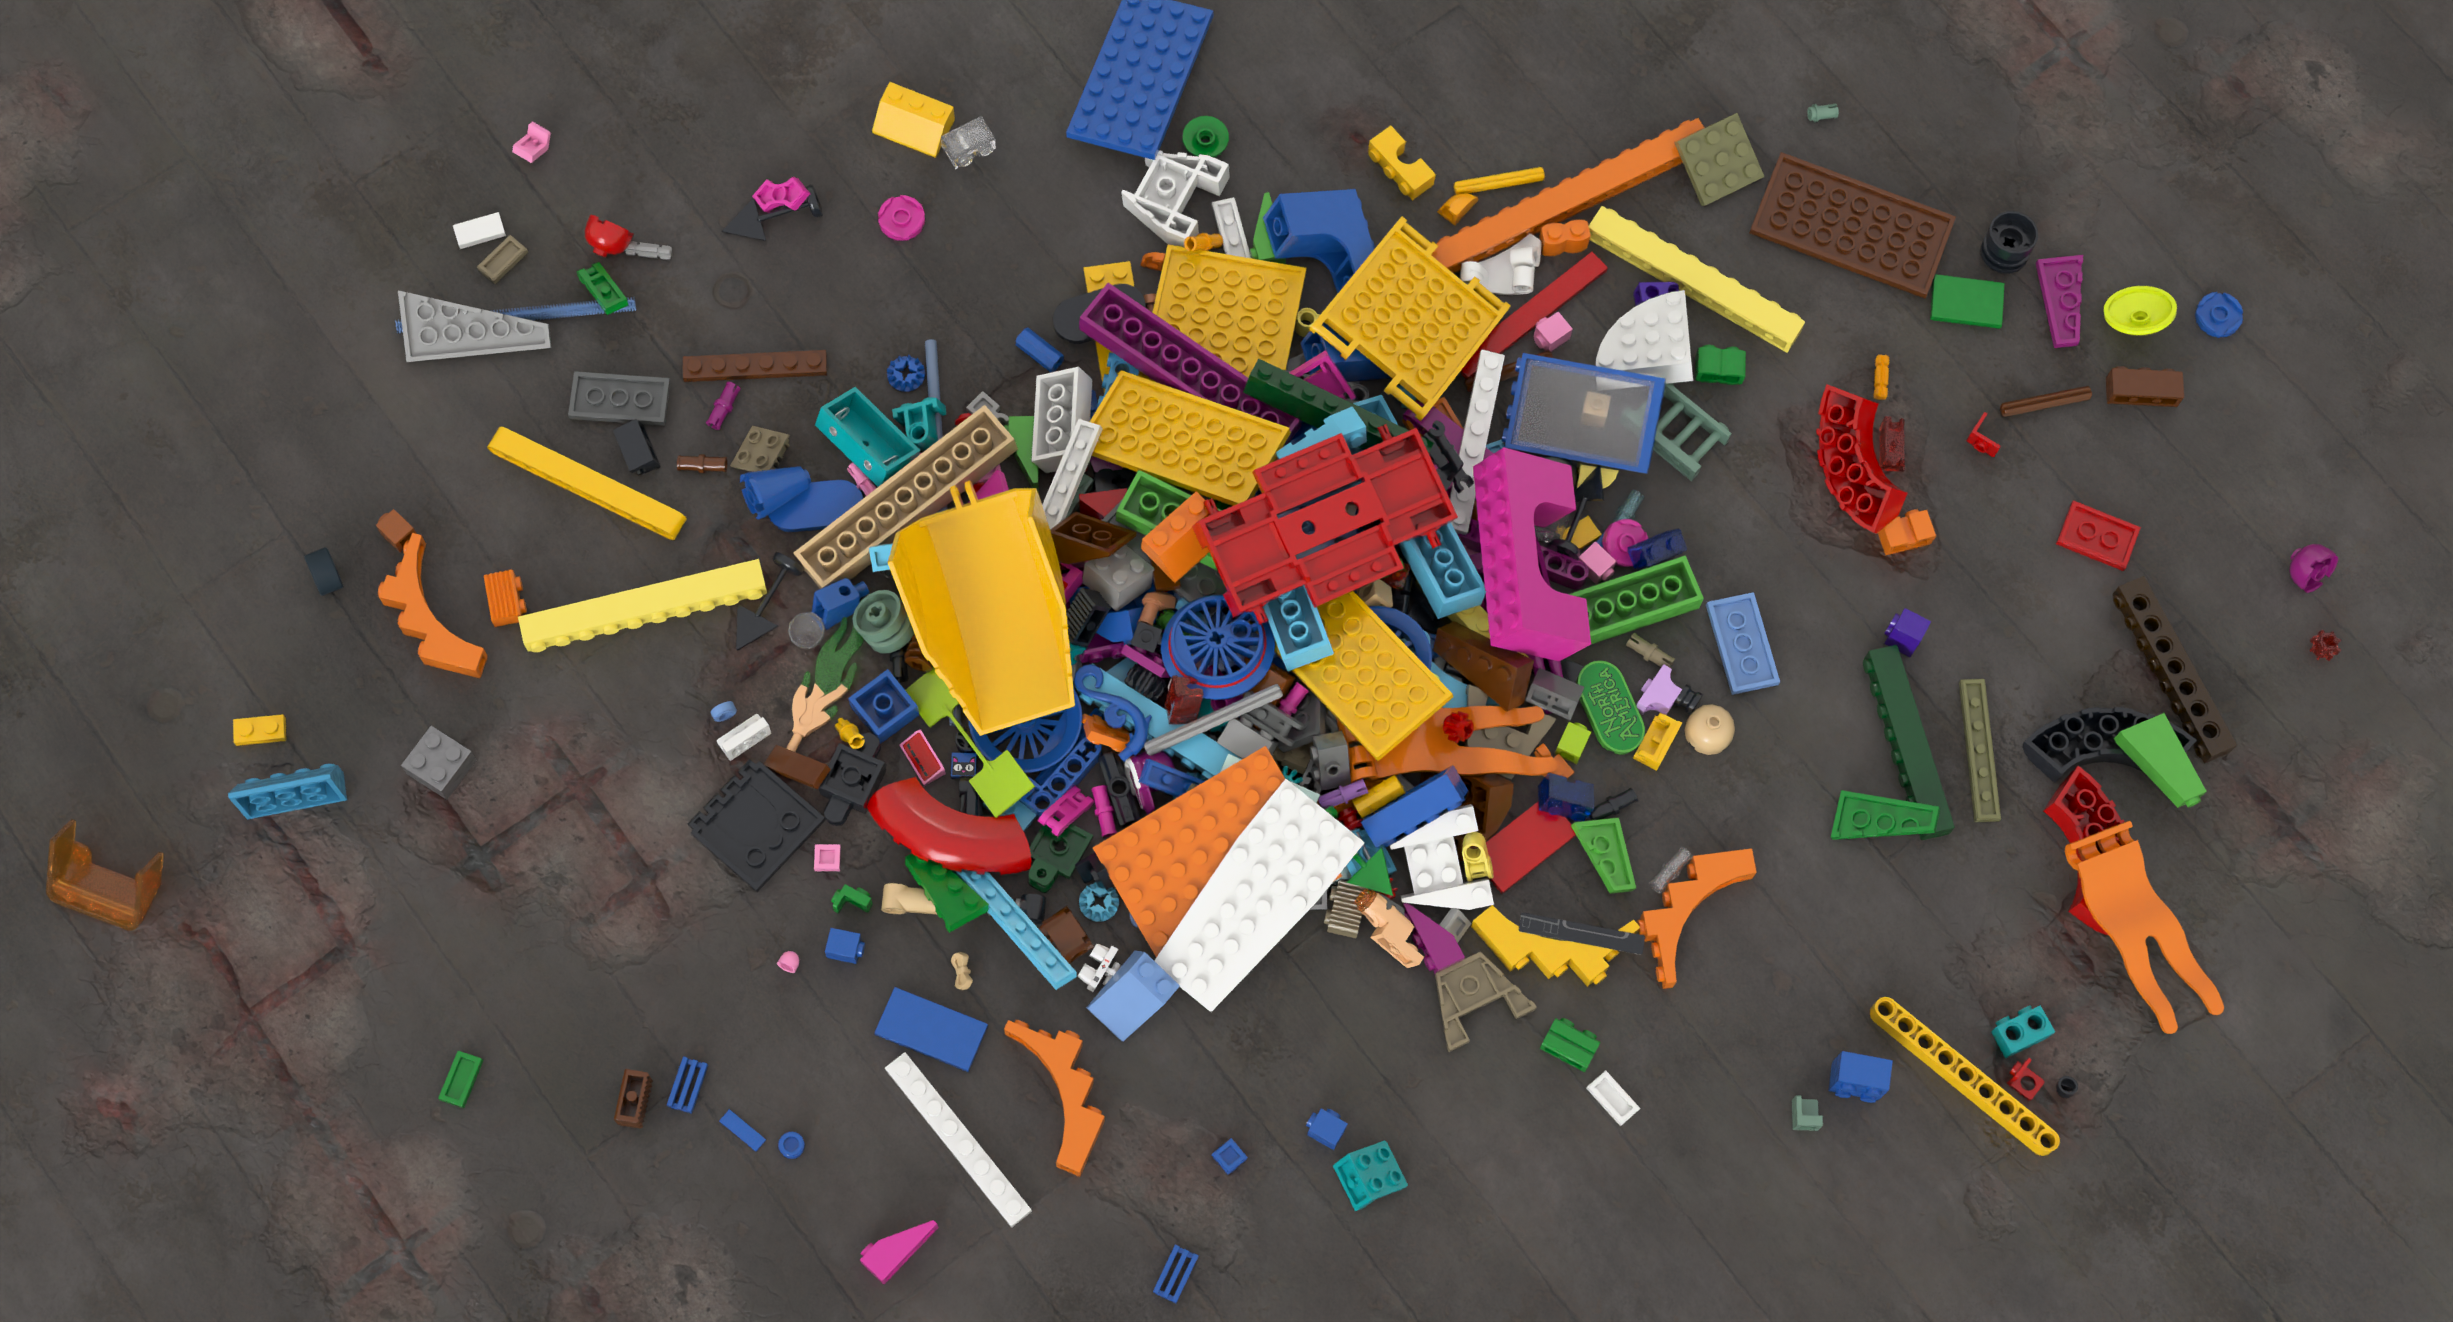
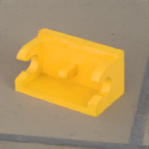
M1662 713L1655 716L1633 759L1657 771L1682 722L1676 721Z

